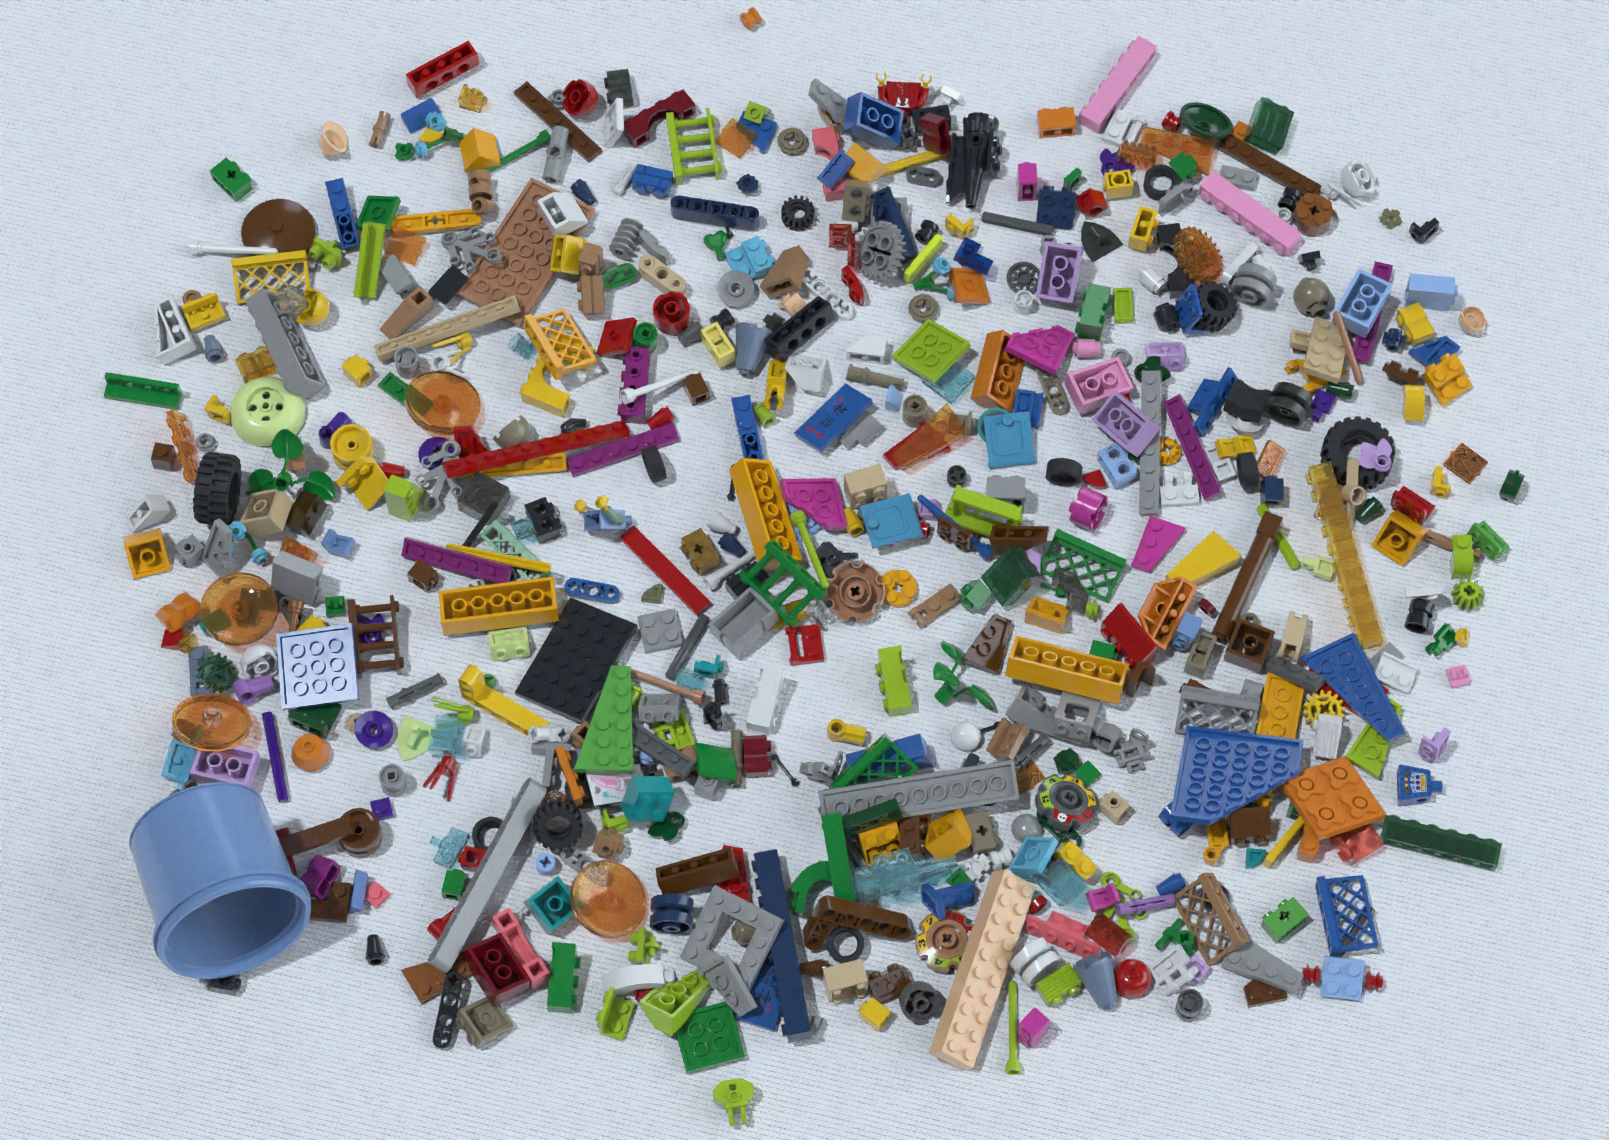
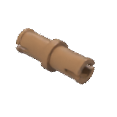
M384 111L379 112L377 122L372 128L373 133L369 146L373 147L376 141L375 148H380L391 116L388 112H386L384 118Z

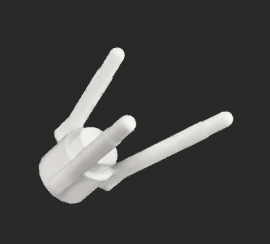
M1330 180L1326 181L1320 189V192L1323 193L1322 196L1328 200L1329 198L1334 199L1338 194H1341L1363 207L1366 206L1365 203L1343 191ZM1332 204L1333 213L1336 215L1339 221H1343L1342 217Z
M461 349L448 352L442 351L441 355L433 358L431 368L436 369L440 373L447 371L464 379L471 380L470 376L450 368L451 362L447 356L460 353Z

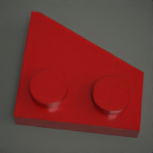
M473 425L453 426L454 441L461 448L459 458L488 451Z

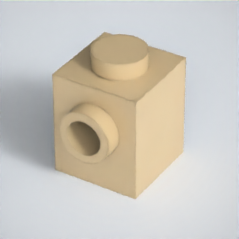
M1114 790L1109 794L1105 793L1099 800V811L1115 825L1130 810V804Z

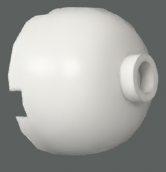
M1360 158L1349 162L1343 168L1340 175L1343 189L1350 195L1358 197L1367 195L1376 189V186L1374 187V182L1376 181L1374 170L1368 163L1364 164L1361 162L1363 159Z
M256 644L245 650L240 662L245 678L252 680L270 674L271 678L278 672V655L275 650L265 644Z

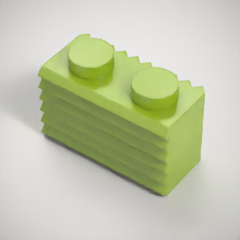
M1067 963L1036 981L1034 988L1047 1007L1050 1005L1056 1006L1063 1001V997L1077 994L1080 991L1079 988L1082 981L1070 963Z

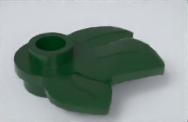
M1159 356L1148 357L1143 364H1139L1134 370L1135 378L1139 382H1142L1143 369L1146 371L1161 370L1162 382L1169 379L1171 373L1166 367L1160 365L1161 357Z
M667 811L664 821L654 823L647 833L652 837L662 836L665 842L670 841L677 836L678 830L684 826V816L677 811Z

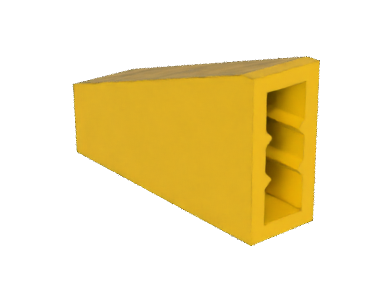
M1213 530L1166 575L1165 580L1183 576L1197 586L1237 566L1242 555Z

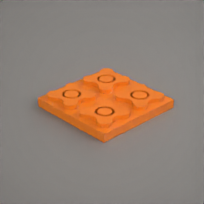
M1345 756L1301 770L1298 776L1280 785L1317 841L1382 820L1386 816L1380 804Z

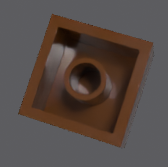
M1239 618L1223 660L1260 673L1273 642L1275 631Z

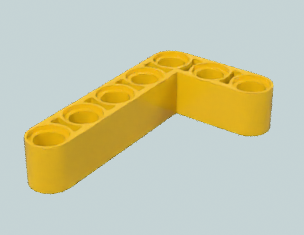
M469 664L458 679L463 699L522 734L528 736L531 726L542 727L550 725L544 718L488 687L485 684L483 672L476 666Z

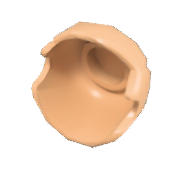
M1475 306L1465 307L1460 312L1458 318L1460 327L1470 334L1482 331L1487 323L1484 313Z

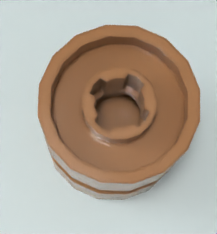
M476 169L468 173V191L471 202L477 197L492 200L491 172L484 169Z

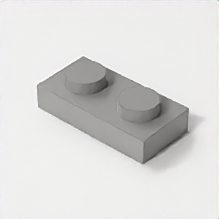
M1222 165L1220 176L1237 188L1254 191L1258 172Z

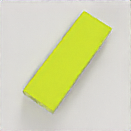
M936 234L904 271V281L907 284L912 282L942 247L943 236Z

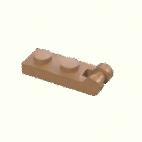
M950 583L917 607L912 608L908 615L917 621L916 624L919 628H923L959 603L960 600L957 598L959 593ZM922 612H924V613L926 614L925 617H922V615H921Z

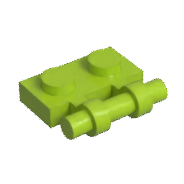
M683 710L680 711L678 721L662 725L660 721L652 723L654 734L671 746H675L679 751H682L688 745L694 746L695 741ZM670 731L672 739L666 740L664 733Z

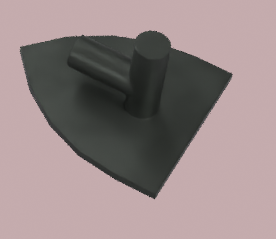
M1084 221L1081 230V241L1084 251L1092 262L1123 245L1121 240L1110 229L1094 222Z

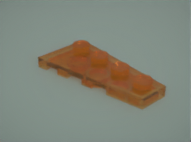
M1144 126L1140 146L1170 160L1184 151L1188 156L1192 155L1198 162L1196 164L1198 169L1195 171L1208 177L1216 140Z
M946 403L893 453V458L902 471H905L967 436V431L948 403Z
M176 410L167 411L168 418H166V422L172 430V441L177 446L179 452L177 457L184 468L183 477L186 482L195 485L198 465L195 458L191 456L194 454V448L187 438L190 436V431L184 424V421H187L186 414Z

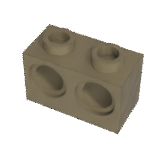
M846 179L842 220L864 222L865 216H869V205H866V199H870L871 188H868V181ZM858 189L862 194L856 195L853 193V190ZM858 207L861 211L854 212L851 208Z
M1198 631L1185 663V673L1202 679L1214 650L1217 636Z

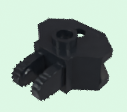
M822 542L816 550L825 576L830 579L833 578L832 569L844 563V560L858 559V553H843L842 550H837L831 542Z

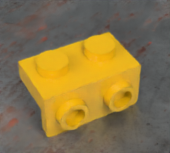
M216 292L206 294L197 300H190L181 306L191 332L226 319Z

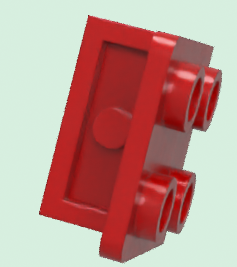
M1404 485L1400 491L1395 490L1393 492L1390 503L1394 511L1398 510L1421 526L1435 509V505Z

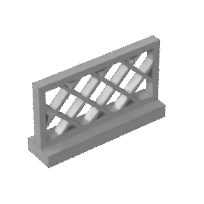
M1182 685L1175 733L1185 734L1186 729L1179 727L1180 722L1188 718L1193 726L1196 727L1207 721L1212 729H1219L1226 724L1231 731L1238 732L1246 727L1249 733L1254 734L1260 697ZM1184 700L1192 701L1196 707L1187 712L1183 707ZM1206 704L1212 705L1215 709L1208 716L1201 709ZM1226 707L1231 708L1235 713L1227 719L1221 713V710ZM1199 710L1204 718L1195 723L1190 715ZM1245 710L1253 711V718L1245 722L1240 714ZM1218 713L1223 722L1214 726L1209 718ZM1237 716L1243 724L1234 730L1229 721Z

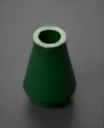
M1328 381L1326 392L1343 400H1351L1354 385H1351L1350 382H1338V384Z
M1375 497L1368 498L1355 518L1361 524H1364L1381 512L1383 508L1382 503Z

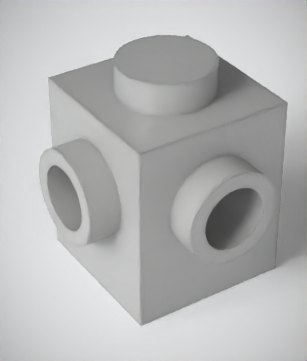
M192 534L187 539L178 542L175 547L177 553L175 557L181 565L185 564L190 568L201 560L205 547Z

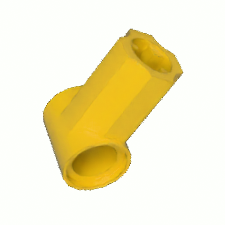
M833 719L828 724L827 737L832 742L845 741L863 745L867 728L846 724L840 719ZM838 728L841 732L835 733L831 729Z

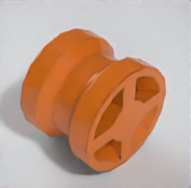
M754 7L749 8L747 13L740 14L741 22L748 30L752 29L753 25L762 22L758 11Z

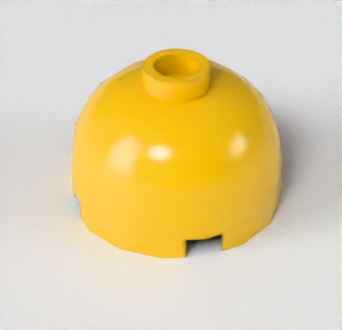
M307 288L302 296L299 295L297 297L293 313L294 316H297L296 321L298 323L312 327L324 322L329 315L330 305L322 292Z

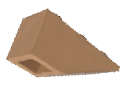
M419 286L402 301L380 328V331L389 340L401 336L434 309L432 297Z

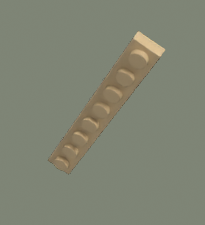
M514 295L374 345L380 362L394 357L396 350L400 347L410 346L414 349L424 347L433 342L441 341L447 337L521 311Z

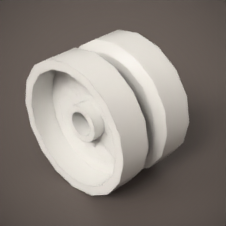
M1043 937L1034 940L1024 947L1010 962V966L1017 974L1023 973L1021 979L1027 987L1034 986L1036 981L1052 973L1061 962V958L1055 951L1048 952L1050 945Z

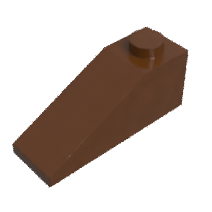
M993 525L989 538L993 555H1014L1045 544L1049 526Z

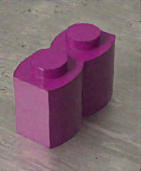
M320 855L314 856L309 862L307 871L300 878L306 885L310 897L322 900L327 895L331 883L338 877L341 867L335 860Z

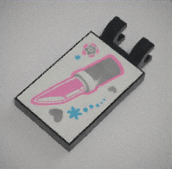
M634 763L632 774L583 773L592 810L620 806L631 777L655 776V772L658 771L656 764H650L642 768L641 763Z

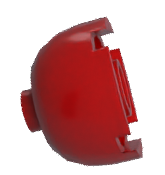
M582 79L572 80L563 91L565 103L562 102V105L567 113L574 116H586L596 108L598 93L589 82Z
M1135 958L1125 959L1114 968L1116 993L1122 998L1129 1000L1141 998L1149 991L1152 982L1151 971L1141 960Z

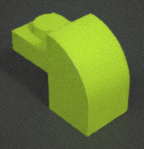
M1452 535L1451 579L1471 578L1474 564L1472 535Z

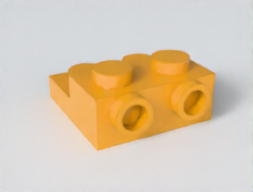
M1448 352L1439 358V363L1428 365L1424 368L1426 372L1421 375L1441 406H1444L1472 386V383L1463 371L1465 367L1456 353L1450 355Z

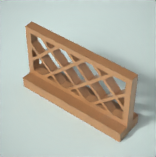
M1202 873L1198 876L1197 880L1174 895L1175 906L1188 930L1192 932L1194 941L1207 965H1213L1239 946H1244L1250 942L1214 873ZM1199 884L1204 889L1202 897L1195 895L1196 886ZM1183 895L1189 896L1187 907L1182 906L1179 900ZM1194 898L1201 900L1199 910L1192 909ZM1206 901L1211 902L1213 906L1211 914L1204 912ZM1191 912L1198 913L1196 924L1190 921ZM1203 915L1210 917L1208 928L1201 926ZM1215 918L1219 919L1222 923L1221 931L1213 929ZM1200 929L1208 931L1206 941L1200 940ZM1212 932L1220 934L1218 945L1210 943ZM1224 936H1228L1232 942V945L1228 948L1222 947ZM1209 946L1217 948L1216 955L1212 959L1208 955Z

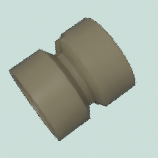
M910 395L903 402V422L911 428H918L923 425L927 417V402L920 395Z

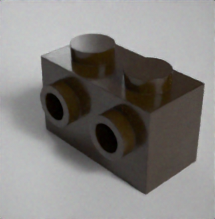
M301 491L290 509L285 525L293 533L310 536L327 504L318 494Z

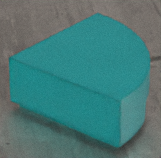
M1247 848L1245 869L1258 866L1264 860L1266 849Z

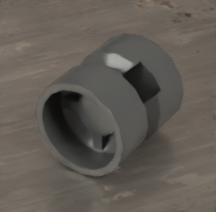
M1186 989L1179 994L1175 1006V1012L1179 1019L1184 1022H1192L1199 1017L1203 1007L1202 995L1195 989Z

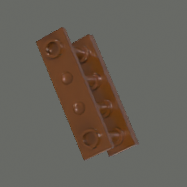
M390 595V603L360 606V604L357 605L355 599H348L349 623H352L354 626L358 679L363 678L362 672L371 669L396 667L397 675L401 674V668H404V658L400 657L396 617V612H400L399 601H395L394 595ZM391 611L392 622L366 625L358 623V616H361V614ZM393 630V641L363 644L359 639V635H362L363 632ZM394 648L395 659L361 661V653H364V651Z

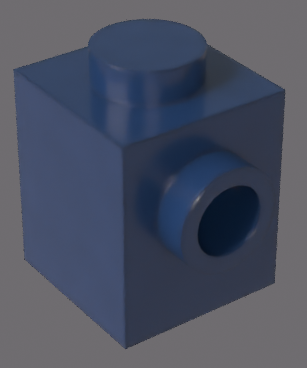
M1268 475L1260 482V504L1280 505L1284 501V479L1277 478L1276 475Z

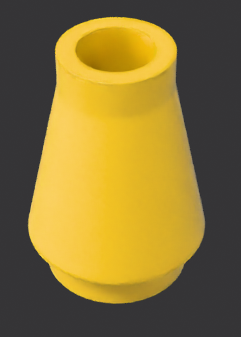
M845 508L846 532L851 536L860 535L864 531V523L853 512L852 508Z

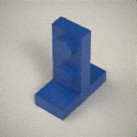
M967 882L936 890L929 883L921 884V902L937 919L945 918V909L974 903V884Z

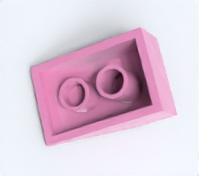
M1119 357L1067 374L1064 383L1079 415L1101 408L1114 390L1121 395L1134 390V386Z

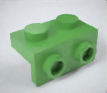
M1484 520L1479 524L1474 523L1466 534L1472 535V541L1492 561L1506 553L1510 548Z

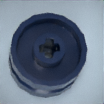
M660 894L651 898L650 910L653 914L650 916V929L664 934H683L693 929V916L691 914L694 912V900L680 894Z

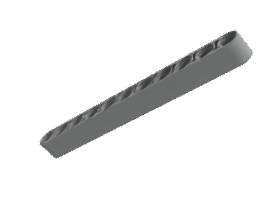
M528 778L520 788L428 958V963L443 973H447L453 966L547 789L532 778Z

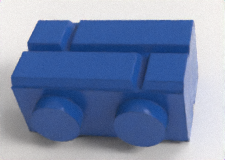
M637 164L632 178V190L639 194L646 192L657 198H668L673 183V171Z

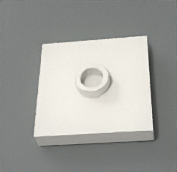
M616 98L604 115L605 147L608 148L613 147L624 131L622 98Z

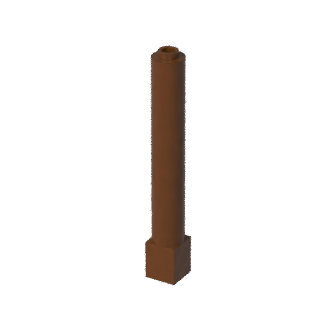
M1268 511L1264 512L1254 540L1211 632L1212 635L1217 636L1216 641L1220 643L1229 641L1272 544L1275 543L1282 528L1283 517Z

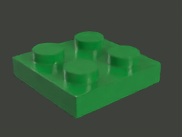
M367 196L355 227L358 230H362L363 223L369 221L386 224L385 231H390L401 203L398 196Z

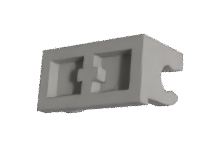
M394 254L381 262L380 271L397 295L399 294L403 297L412 290L417 289V286Z

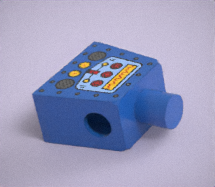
M1406 765L1398 766L1396 771L1398 807L1428 803L1432 792H1442V781L1431 780L1430 770Z

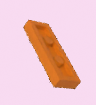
M563 746L555 748L556 756L576 807L583 804L582 797H585L582 786H578L576 780H578L577 773H573L574 768L571 769L569 763L572 762L569 751H564Z

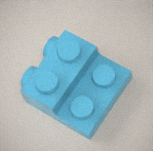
M759 236L743 241L741 246L724 252L731 270L743 271L752 280L766 276L775 264L773 256L771 254L768 255L766 252L768 248L765 240H760Z
M1026 836L1009 869L1020 878H1032L1034 874H1042L1059 842L1053 837Z

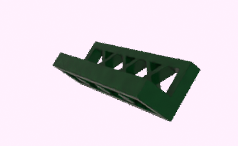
M896 798L842 817L845 839L903 818Z

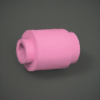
M1076 339V342H1073L1072 353H1075L1076 357L1083 358L1099 356L1100 341H1095V339Z

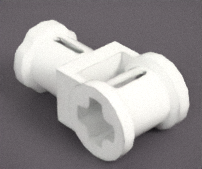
M551 723L542 727L531 726L528 736L532 743H537L538 741L566 743L570 738V730L566 726Z

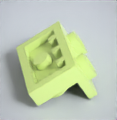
M527 627L488 632L492 661L530 656Z

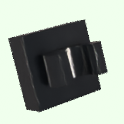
M1319 250L1298 256L1299 264L1306 263L1307 271L1315 270L1317 268L1316 260L1321 258Z

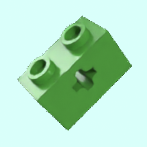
M1294 897L1289 900L1284 899L1278 904V909L1274 912L1270 910L1262 917L1261 927L1276 944L1307 921L1309 914Z

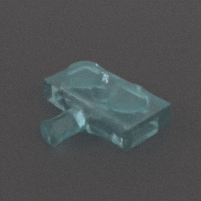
M452 827L448 835L442 840L432 836L430 844L438 846V852L433 861L452 870L459 858L460 851H463L471 837L469 833Z

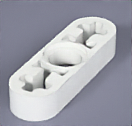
M1251 242L1226 269L1220 281L1230 286L1236 279L1239 266L1251 263L1252 258L1258 254L1260 247Z

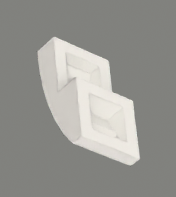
M1215 445L1205 448L1218 482L1236 476L1230 459H1219Z

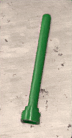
M546 129L539 132L536 139L500 159L501 165L485 168L484 170L493 172L539 145L546 146L550 144L551 137Z

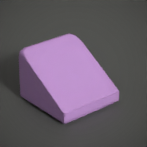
M928 499L942 510V504L937 499ZM919 502L918 519L938 521V517Z

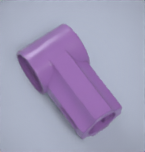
M270 674L252 680L242 678L233 684L234 692L241 704H249L255 699V696L275 689Z

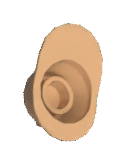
M334 121L325 122L322 135L318 140V145L323 151L322 156L326 157L329 155L333 157L345 152L348 141L347 134Z

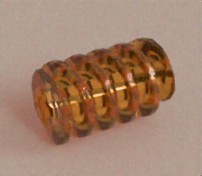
M1125 139L1119 145L1116 161L1118 162L1123 157V163L1130 159V165H1133L1136 160L1138 167L1142 162H1144V168H1147L1149 164L1153 167L1157 159V148L1155 146L1150 148L1147 144L1143 147L1142 143L1136 145L1134 141L1129 143Z

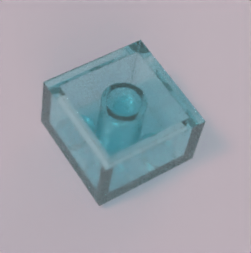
M1061 858L1048 862L1042 874H1036L1033 877L1034 881L1059 907L1071 904L1087 888L1083 878L1078 874H1074L1070 869V864L1064 859L1061 860Z

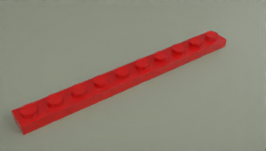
M624 420L615 421L610 424L597 425L593 428L580 429L575 432L541 438L540 440L524 442L515 446H506L493 451L488 450L480 454L450 459L442 462V469L448 479L629 437L630 433Z

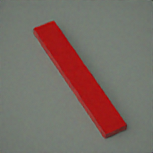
M634 525L620 536V540L696 616L700 615L711 605V602Z

